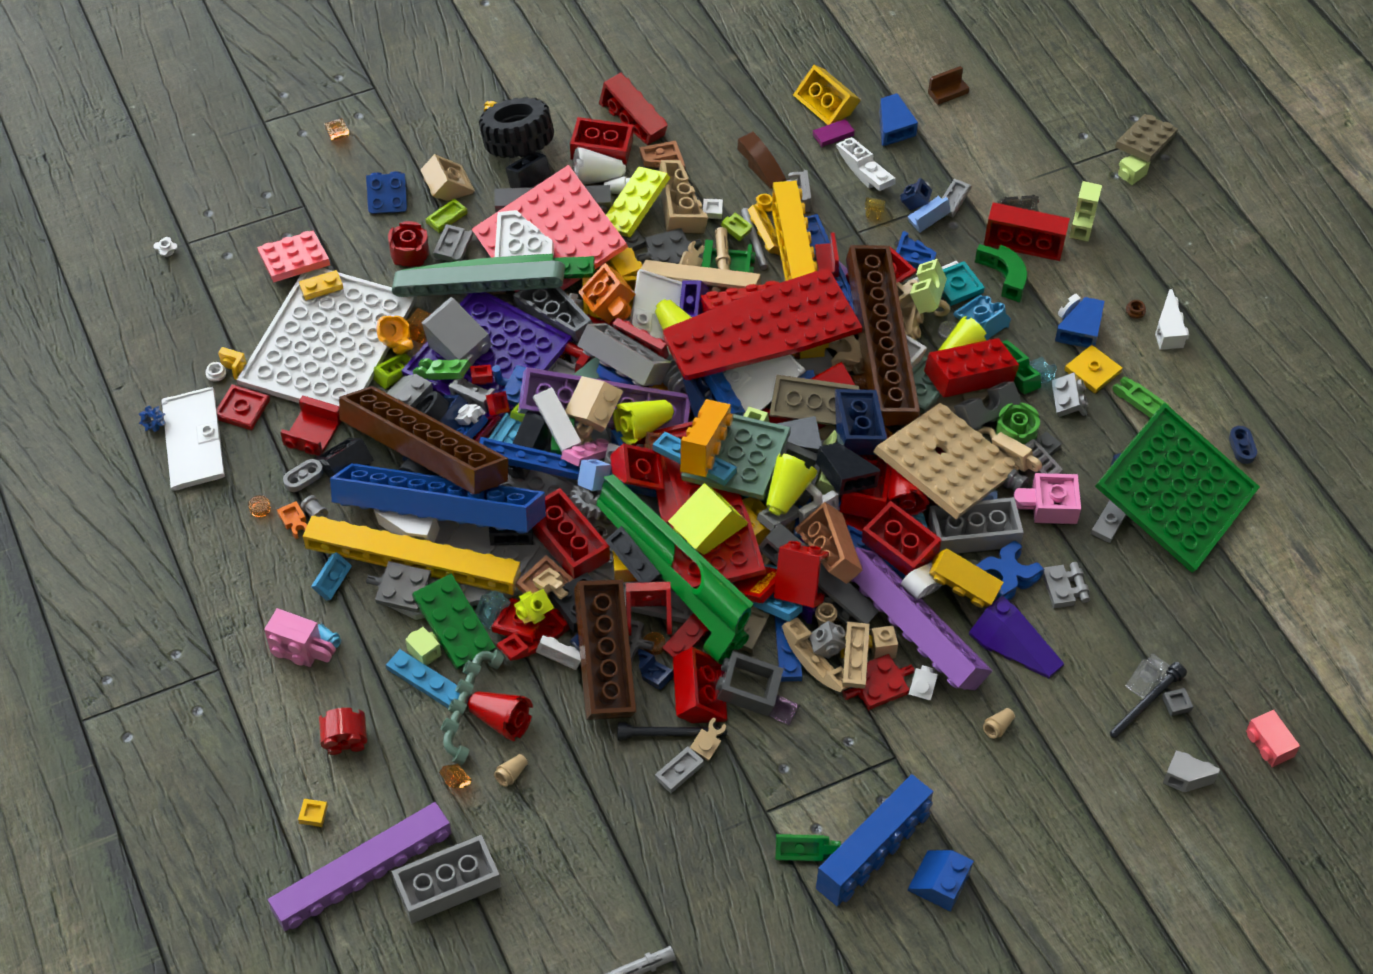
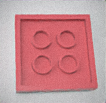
M314 230L310 232L305 231L300 235L285 237L280 241L266 243L263 246L257 247L273 283L330 265L329 258Z

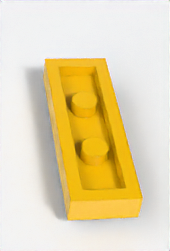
M752 205L748 209L751 216L750 220L756 225L757 233L763 239L766 250L771 254L775 253L780 256L776 231L765 210Z

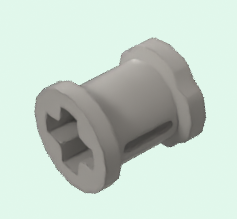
M314 495L305 498L300 506L301 510L307 512L310 516L327 517L329 513L325 507L318 503V499Z

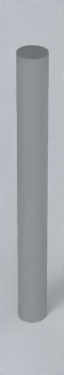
M743 208L741 210L743 219L753 226L749 236L760 268L765 270L768 268V264L754 224L750 220L751 216L748 208Z

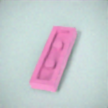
M597 439L592 442H586L583 445L573 446L570 449L563 450L561 459L576 466L581 465V460L603 459L606 456L609 442L605 439Z

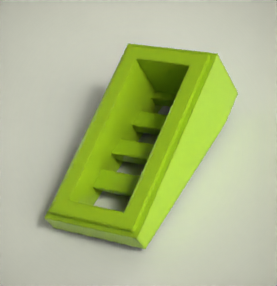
M405 353L375 366L373 380L384 389H387L401 377H404L401 370L412 358Z

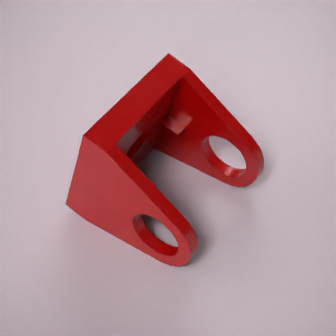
M670 582L626 583L628 636H631V607L666 606L667 635L672 634Z

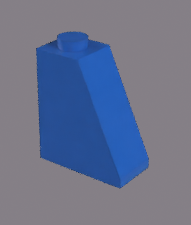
M896 93L881 98L879 116L882 146L916 136L918 122L900 96Z
M1084 297L1058 325L1055 341L1085 348L1091 345L1095 347L1105 301Z

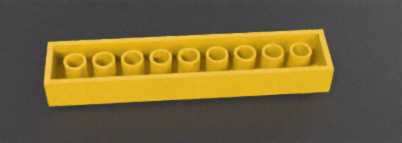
M797 181L773 182L772 214L785 281L817 271V262H813L814 248L813 246L810 247L811 233L807 232L808 218L804 217L805 204L801 203L802 189L798 188ZM829 343L799 352L800 359L825 357V348L829 347Z

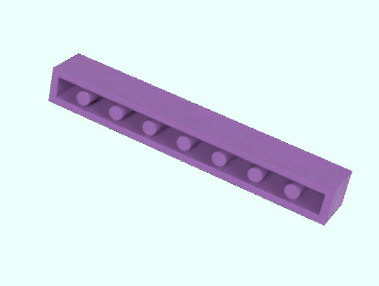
M436 802L270 897L268 899L270 908L284 931L294 929L310 916L320 914L327 906L339 903L351 892L361 890L373 879L383 877L387 871L395 866H402L412 856L424 853L434 843L444 841L451 834L450 823Z

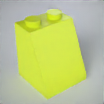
M705 483L668 521L674 527L673 530L682 538L684 537L687 543L703 555L748 524L719 493Z

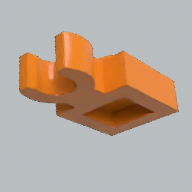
M297 501L277 509V512L287 530L292 528L293 537L298 539L297 531H305L307 524L305 523L306 517Z

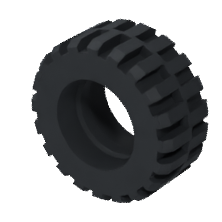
M513 98L512 100L507 99L501 103H496L493 107L486 109V112L482 113L479 120L484 147L490 154L496 157L515 158L534 154L537 150L540 151L544 146H547L554 136L549 107L537 98Z

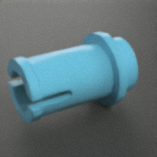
M318 624L321 639L332 643L337 648L341 643L340 635L330 631L324 624Z

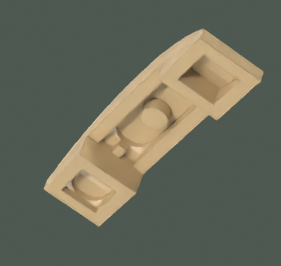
M798 617L782 625L790 648L812 676L822 684L838 692L849 688L842 686L843 668L841 666L834 669L823 656L813 653L812 644L808 640L812 633Z

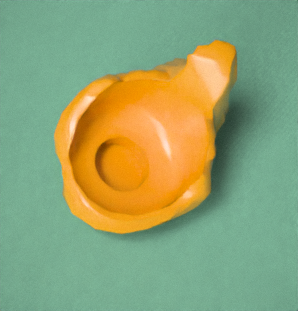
M382 316L378 320L376 331L379 341L392 348L393 352L399 355L413 349V342L409 339L410 325L403 317Z

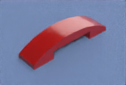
M555 608L549 612L548 620L532 643L522 641L514 633L497 643V647L510 661L518 660L536 653L543 635L558 639L570 627L562 614Z

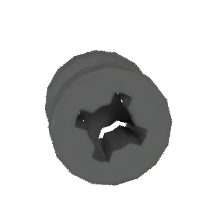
M1013 469L1004 481L1003 487L1006 489L1010 488L1014 492L1017 488H1026L1029 477L1026 475L1022 476L1019 474V471Z

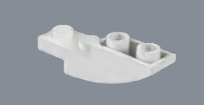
M851 137L836 144L838 151L849 168L869 189L875 187L881 191L895 185V177L873 160V154Z

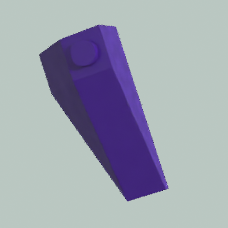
M1003 596L986 608L969 631L968 635L984 649L991 652L994 650L1003 654L1004 658L1020 662L1025 668L1048 679L1064 666L1063 661L1023 614Z

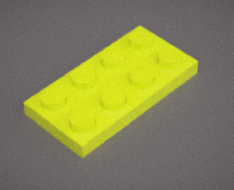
M643 167L637 168L606 214L621 236L629 238L632 236L670 180L667 173Z

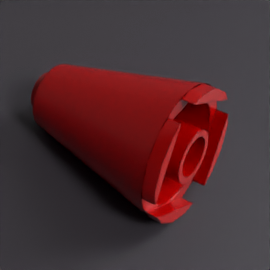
M891 467L886 505L892 501L910 516L925 511L926 505H929L928 496Z
M481 691L475 692L468 699L467 705L470 713L506 739L516 741L514 738H521L528 729L532 715H529V708L533 709L531 699L525 696Z

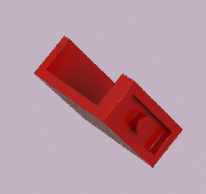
M302 395L299 400L301 409L299 416L290 431L282 429L280 432L283 445L319 456L325 451L341 423L339 406Z
M789 541L787 544L779 547L774 598L812 608L822 604L824 594L817 593L820 564L822 559L829 556V552L821 550V547L802 546L798 541Z

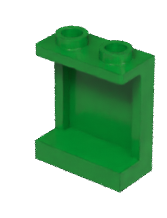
M705 240L702 267L718 269L715 262L717 252L716 248H713V240ZM748 244V251L729 249L728 252L731 257L730 270L754 272V267L751 266V263L755 264L756 252H752V244Z

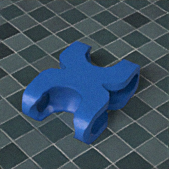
M1013 541L1001 548L999 559L993 556L987 557L976 565L1004 582L994 601L1001 596L1008 601L1015 596L1017 587L1027 589L1038 582L1044 574L1045 569L1037 562L1026 566L1016 561L1020 557L1023 547L1018 541Z

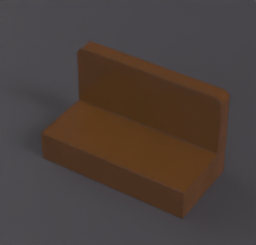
M961 66L930 78L928 94L937 105L969 93V87L962 79L963 68Z

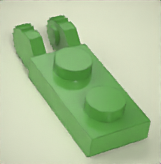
M423 358L419 361V367L413 370V374L428 380L462 379L471 364L468 359L432 361L429 358Z
M1123 377L1120 380L1121 385L1115 384L1112 387L1113 392L1118 397L1124 398V400L1150 418L1164 403L1162 399L1128 377Z

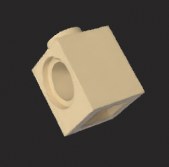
M894 626L872 628L871 651L873 659L886 654H890L891 658L895 659L898 642Z

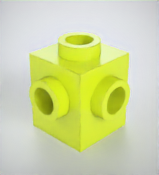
M544 589L534 593L530 590L519 596L520 601L514 604L516 614L520 620H523L524 624L530 621L533 624L538 623L545 618V613L554 608Z

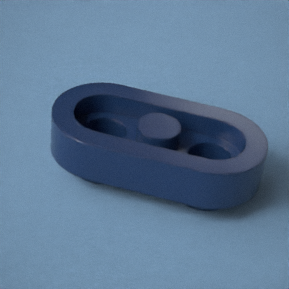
M1244 426L1233 427L1229 435V441L1235 458L1243 464L1254 462L1257 448L1250 430Z

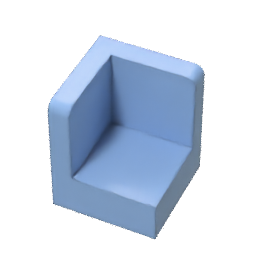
M597 459L581 460L578 485L591 491L602 490L604 476L610 475L611 465Z

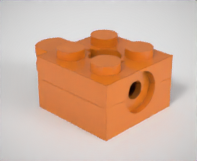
M606 263L578 291L592 312L608 324L614 318L624 321L629 317L631 307L628 303L636 295L621 274Z

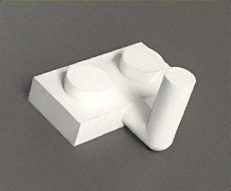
M810 483L806 490L813 496L814 501L798 509L799 523L805 520L824 502L839 510L838 494L832 490L822 495L821 491Z

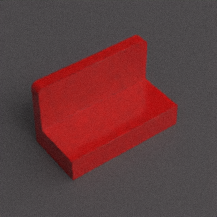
M830 233V243L815 244L817 269L821 270L829 267L833 276L839 277V257L835 233Z

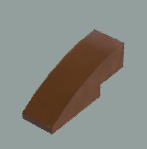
M753 131L738 139L737 150L748 160V167L770 189L773 188V182L786 181L775 158Z

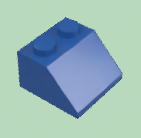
M928 850L907 891L951 912L971 873L974 861L953 850Z

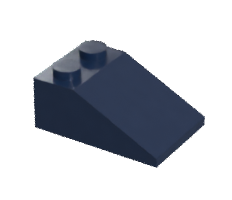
M836 389L837 442L857 455H877L874 453L875 448L887 439L877 391Z

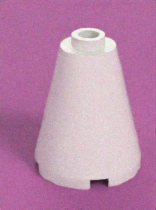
M577 147L575 150L573 167L575 174L583 185L607 182L625 176L626 166L622 163V160L585 148Z

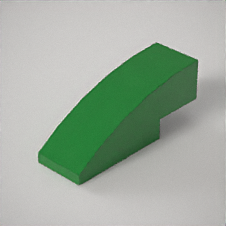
M1002 341L1019 363L1014 379L1015 386L1023 394L1041 388V374L1030 365L1029 357L1010 341Z

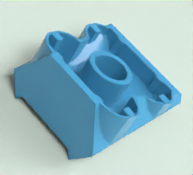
M981 294L956 310L953 314L959 320L967 316V320L972 318L979 323L987 333L984 336L986 341L1005 327L1008 328L1011 318L1006 314L1005 304L1001 302L992 303L990 297L982 296Z

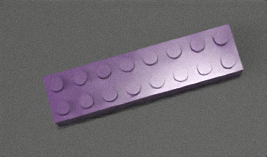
M527 367L523 372L518 413L526 414L527 411L542 416L533 400V396L551 387L554 389L564 410H566L582 376ZM600 380L623 390L617 404L666 400L668 403H671L674 409L672 419L656 430L688 422L690 410L688 394ZM613 414L607 424V428L615 429Z
M857 547L855 550L863 571L853 578L851 582H856L860 586L859 591L874 601L873 605L875 608L889 616L887 619L895 627L899 626L902 629V635L908 641L914 642L918 646L917 650L921 655L926 658L929 657L933 661L932 666L938 672H943L948 677L947 681L956 689L976 690L993 670L921 598L917 600L901 585L903 579L876 552Z

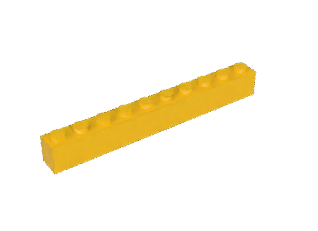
M311 516L303 534L306 549L328 554L337 552L345 558L387 567L388 561L430 570L431 577L439 579L452 573L457 583L514 595L516 590L515 584L521 576L520 562L511 558H500L492 554H482L470 549L455 548L448 544L442 545L429 540H419L408 535H397L386 530L379 531L370 529L367 526L352 525L345 521L330 520L326 517Z

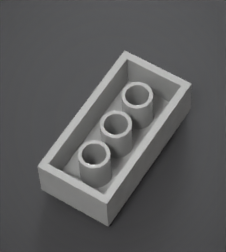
M606 323L587 324L577 345L583 349L584 354L590 357L595 356L600 359L599 362L602 365L615 368L617 374L623 377L628 376L633 379L632 382L635 385L642 387L661 385L672 363Z
M1014 497L980 501L958 519L952 517L939 505L930 506L927 522L929 530L941 538L939 552L947 548L958 554L1001 549L1013 541H1018L1021 544L1024 532Z
M482 835L392 871L394 884L411 924L501 887L499 872Z

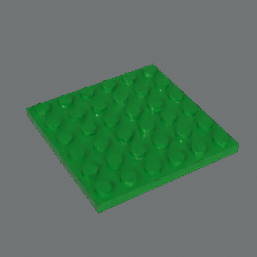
M1165 402L1095 485L1101 493L1191 573L1197 570L1260 488L1258 484Z

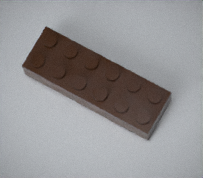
M623 579L578 581L574 588L586 720L631 718L636 712Z

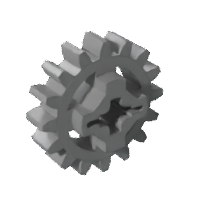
M576 485L573 487L569 499L583 515L585 514L588 519L592 516L596 520H599L600 516L604 519L607 518L597 506V498L600 497L601 490L591 491Z

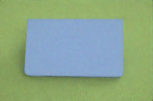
M937 196L928 204L909 215L908 221L921 233L951 212L949 199L947 197L941 199L940 196Z

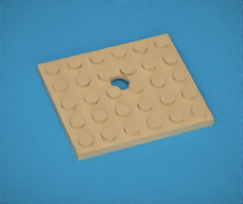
M939 403L877 445L874 450L875 454L955 519H958L1002 485L1013 469L1019 470L1012 458L1006 456L996 445L991 444L981 433L972 429L965 420L959 418L942 403ZM940 447L946 453H941L940 455L935 451V448Z

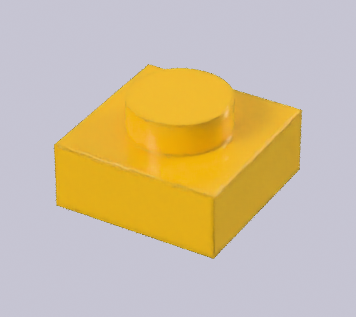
M304 799L298 818L299 824L322 827L328 808L327 802Z

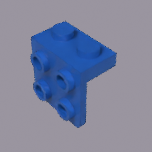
M394 171L390 172V174L377 172L366 175L369 213H396L407 210L405 173Z

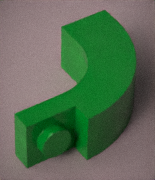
M979 244L975 263L998 270L1005 278L1001 296L1020 302L1027 279V270L1023 260L1018 254L1003 245H1000L997 250Z

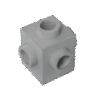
M827 621L814 630L810 635L813 653L829 659L844 649L846 633L843 627Z

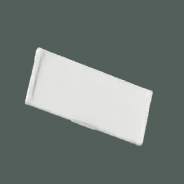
M639 269L630 323L640 330H646L651 336L664 340L662 327L655 314L656 305L666 299V301L672 300L680 307L682 282Z
M786 355L727 370L724 376L731 384V388L737 398L741 401L745 412L748 406L762 411L772 402L776 375L799 377L806 370L791 355Z
M208 387L162 399L163 413L166 414L164 416L171 490L176 491L225 477L214 388Z

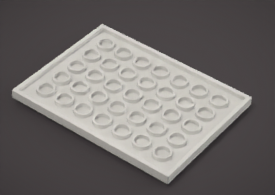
M320 268L303 273L298 278L237 379V383L240 386L299 403L300 398L304 395L339 406L340 396L369 386L374 376V367L382 363L390 347L384 345L378 339L376 331L378 320L382 316H401L406 320L417 301V296L398 297L392 293L391 287L338 272L344 289L305 301L298 281L325 274L332 270Z

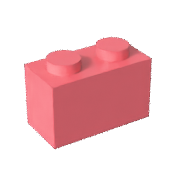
M1274 710L1252 719L1247 727L1248 738L1256 744L1262 758L1268 761L1271 767L1294 758L1300 747Z

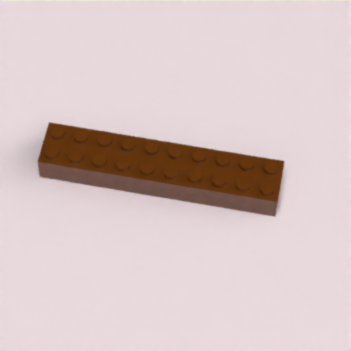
M850 245L846 265L854 312L862 325V332L858 333L867 389L877 391L884 426H907L918 418L920 409L890 246Z
M370 386L339 397V418L341 421L419 463L428 470L437 473L442 478H446L455 483V485L464 488L471 494H479L482 491L508 482L507 457L376 387Z

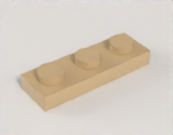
M847 622L842 686L865 688L870 624Z

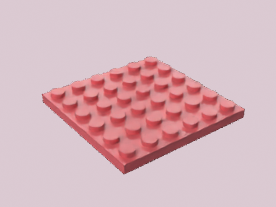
M569 165L498 211L517 210L527 221H530L546 237L548 236L554 242V258L594 256L596 269L628 248L625 240ZM498 212L472 228V231L491 258L495 257ZM581 278L564 279L563 285L560 288L565 290Z

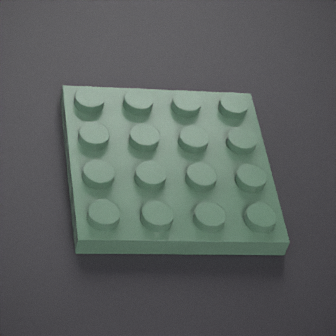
M733 414L732 425L727 427L725 441L721 440L719 455L715 454V456L736 466V474L725 486L707 477L682 472L681 478L683 481L699 485L705 483L712 488L764 500L772 480L777 456L779 453L782 455L790 436L791 428Z

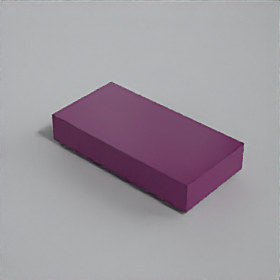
M846 119L813 130V136L821 147L854 136L855 133Z

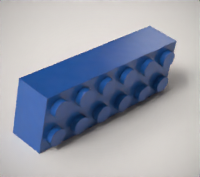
M911 774L818 868L816 889L837 907L842 901L847 902L853 896V890L858 885L863 886L874 869L877 871L885 862L884 858L889 853L893 855L900 847V842L904 838L909 839L914 833L915 827L919 823L923 824L929 818L934 791Z

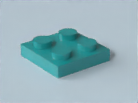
M965 261L943 269L947 280L942 296L950 306L984 293L985 287Z

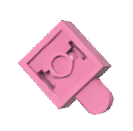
M1035 473L1032 489L1017 488L1014 492L1017 509L1033 510L1034 523L1077 524L1081 512L1078 474Z
M278 608L264 629L270 652L277 658L289 659L300 666L311 667L315 659L328 663L336 651L332 643L321 639L317 622Z

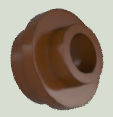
M1132 300L1126 306V313L1132 318H1142L1146 313L1145 304L1140 300Z

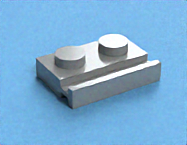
M446 224L434 249V258L450 262L453 260L462 261L473 237V231L470 230L468 232L464 228Z

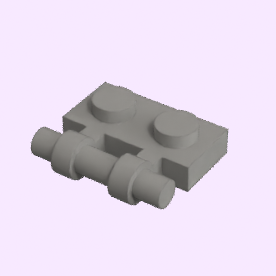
M1072 562L1069 565L1071 571L1068 572L1065 571L1064 565L1044 567L1043 579L1053 609L1074 606L1076 597H1080L1083 603L1090 601V590L1088 585L1084 583V573L1079 568L1077 562ZM1069 581H1075L1077 587L1071 588Z

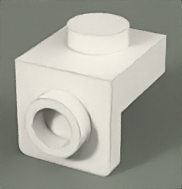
M923 665L921 669L916 668L909 694L931 700L938 674L934 673L935 669Z

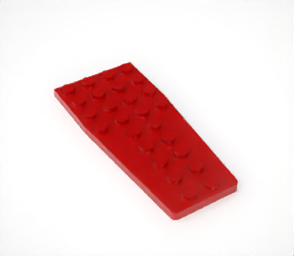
M828 267L769 286L669 326L663 330V338L683 378L691 380L806 351L861 333L862 325Z
M692 422L654 430L646 436L648 449H653V443L664 432L679 439H682L683 436L687 437L686 431L689 427L692 428ZM661 455L664 489L662 491L656 490L660 516L673 529L674 527L668 521L702 485L683 481L680 464ZM712 488L748 524L705 555L699 551L697 552L730 582L766 574L753 527L740 494ZM676 545L672 568L694 589H697L701 583L700 569Z

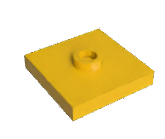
M1091 345L1069 362L1064 370L1068 374L1075 373L1079 379L1084 381L1085 387L1096 393L1119 375L1123 368Z

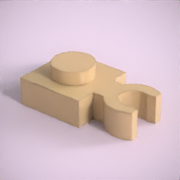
M691 242L688 246V251L683 253L679 264L701 266L703 259L698 256L704 252L705 246L702 245L696 250L694 248L696 242Z
M712 718L709 722V731L706 732L701 729L690 747L697 755L708 762L721 743V740L716 737L722 735L726 729V725L723 724L721 729L716 730L713 727L716 721L715 718Z

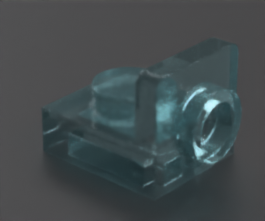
M1043 357L1029 362L1041 374V384L1048 383L1054 379L1057 369L1055 364L1048 365Z
M492 591L481 596L475 613L480 622L490 629L501 610L509 607L511 602L502 593Z

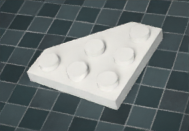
M517 210L498 212L495 257L532 254L554 255V242L548 236L546 237L530 221H527Z

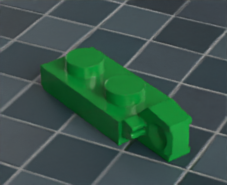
M776 834L775 858L776 860L823 861V859H828L829 854H833L841 846V841L829 840V836Z

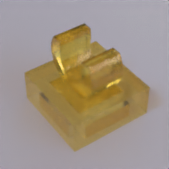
M866 197V217L869 218L870 213L875 211L877 213L876 219L879 220L881 212L885 211V201Z

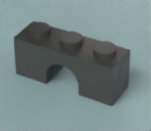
M1002 382L987 389L990 400L986 408L981 398H969L955 405L954 408L957 416L965 420L975 431L983 428L982 424L986 422L992 423L997 421L999 413L1004 406L1013 403V405L1022 403L1014 382Z

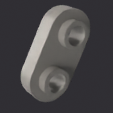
M309 459L288 471L283 477L285 488L288 491L297 492L315 482L323 475L322 464L316 459Z

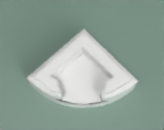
M1077 293L1068 298L1070 302L1064 308L1061 306L1058 315L1062 319L1067 317L1080 303L1081 298Z

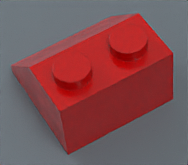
M623 443L610 455L612 474L625 484L661 491L664 489L661 455L653 451V449Z

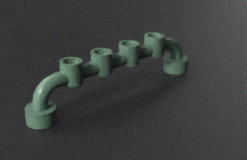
M495 650L493 653L482 651L476 654L472 662L469 660L466 662L462 672L467 674L465 680L461 679L455 689L456 692L460 693L458 700L454 698L448 707V711L452 712L451 719L446 718L442 723L441 730L445 732L443 739L444 748L453 756L452 762L463 765L469 749L462 745L456 748L452 742L453 737L459 728L460 718L466 709V702L474 688L475 678L480 672L481 662L488 660V666L496 670L503 662L505 654L498 650Z

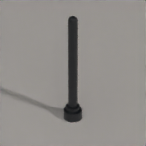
M1173 662L1167 668V676L1110 731L1112 738H1117L1173 682L1181 681L1187 675V670L1182 664Z
M618 722V741H627V738H632V736H697L701 729L706 732L709 730L708 727H632V724H627V722ZM714 727V728H715L716 730H719V729H721L722 727ZM725 729L724 733L719 736H725L727 734V729Z

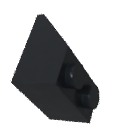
M347 438L314 458L321 462L323 471L329 478L351 463L369 466V463L374 461L362 438Z

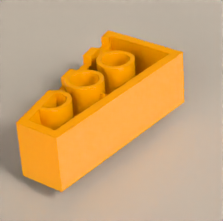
M705 400L698 412V418L695 417L692 422V428L689 427L686 431L687 437L683 436L681 439L680 472L706 477L708 470L713 469L715 454L719 455L721 440L725 441L727 427L731 426L734 415L731 414V404Z

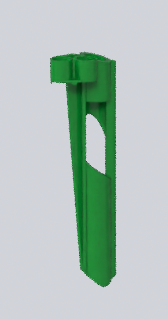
M614 474L604 476L601 494L597 498V506L617 528L622 526L662 574L663 580L670 582L672 590L711 631L712 634L705 642L703 649L718 664H722L724 658H729L734 649H740L748 641L749 635L745 632L744 627L750 618L751 608L754 604ZM676 545L700 569L701 583L697 589H694L672 568Z

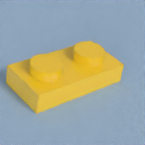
M337 270L298 281L305 301L344 289Z

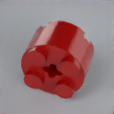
M412 221L401 222L395 229L394 227L390 229L388 242L393 263L402 266H422L429 255L427 231L419 223Z
M337 708L327 711L325 717L319 716L321 746L328 750V754L338 755L342 753V750L351 749L353 752L365 749L367 730L365 713L362 710L358 709L359 713L352 712V708Z

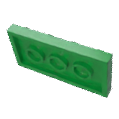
M452 573L413 592L414 600L456 670L465 666L468 660L472 662L476 654L482 651L492 652L495 650L494 643Z

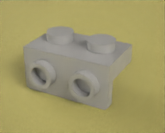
M1071 373L1051 380L1056 413L1059 417L1078 410L1083 416L1087 415L1086 407H1088V401L1083 393L1086 387L1082 379H1079L1075 373Z

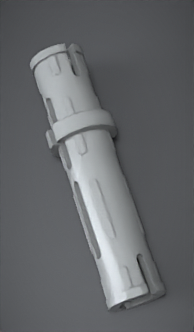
M669 945L655 953L650 954L648 952L644 954L645 957L604 974H643L648 971L654 972L657 967L675 961L676 957L672 947Z

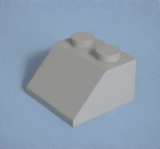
M417 374L401 377L387 394L415 408L426 395L433 392V387L430 381Z

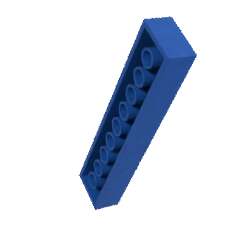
M353 463L330 478L332 502L340 503L342 506L353 505L359 506L361 509L373 508L378 509L380 512H398L399 515L412 514L417 515L419 518L431 517L436 518L438 521L450 520L456 521L458 524L470 523L476 524L477 527L489 526L495 527L497 530H515L517 533L528 532L546 516L544 491L499 485L498 487L482 491L479 494H471L469 491L441 476Z

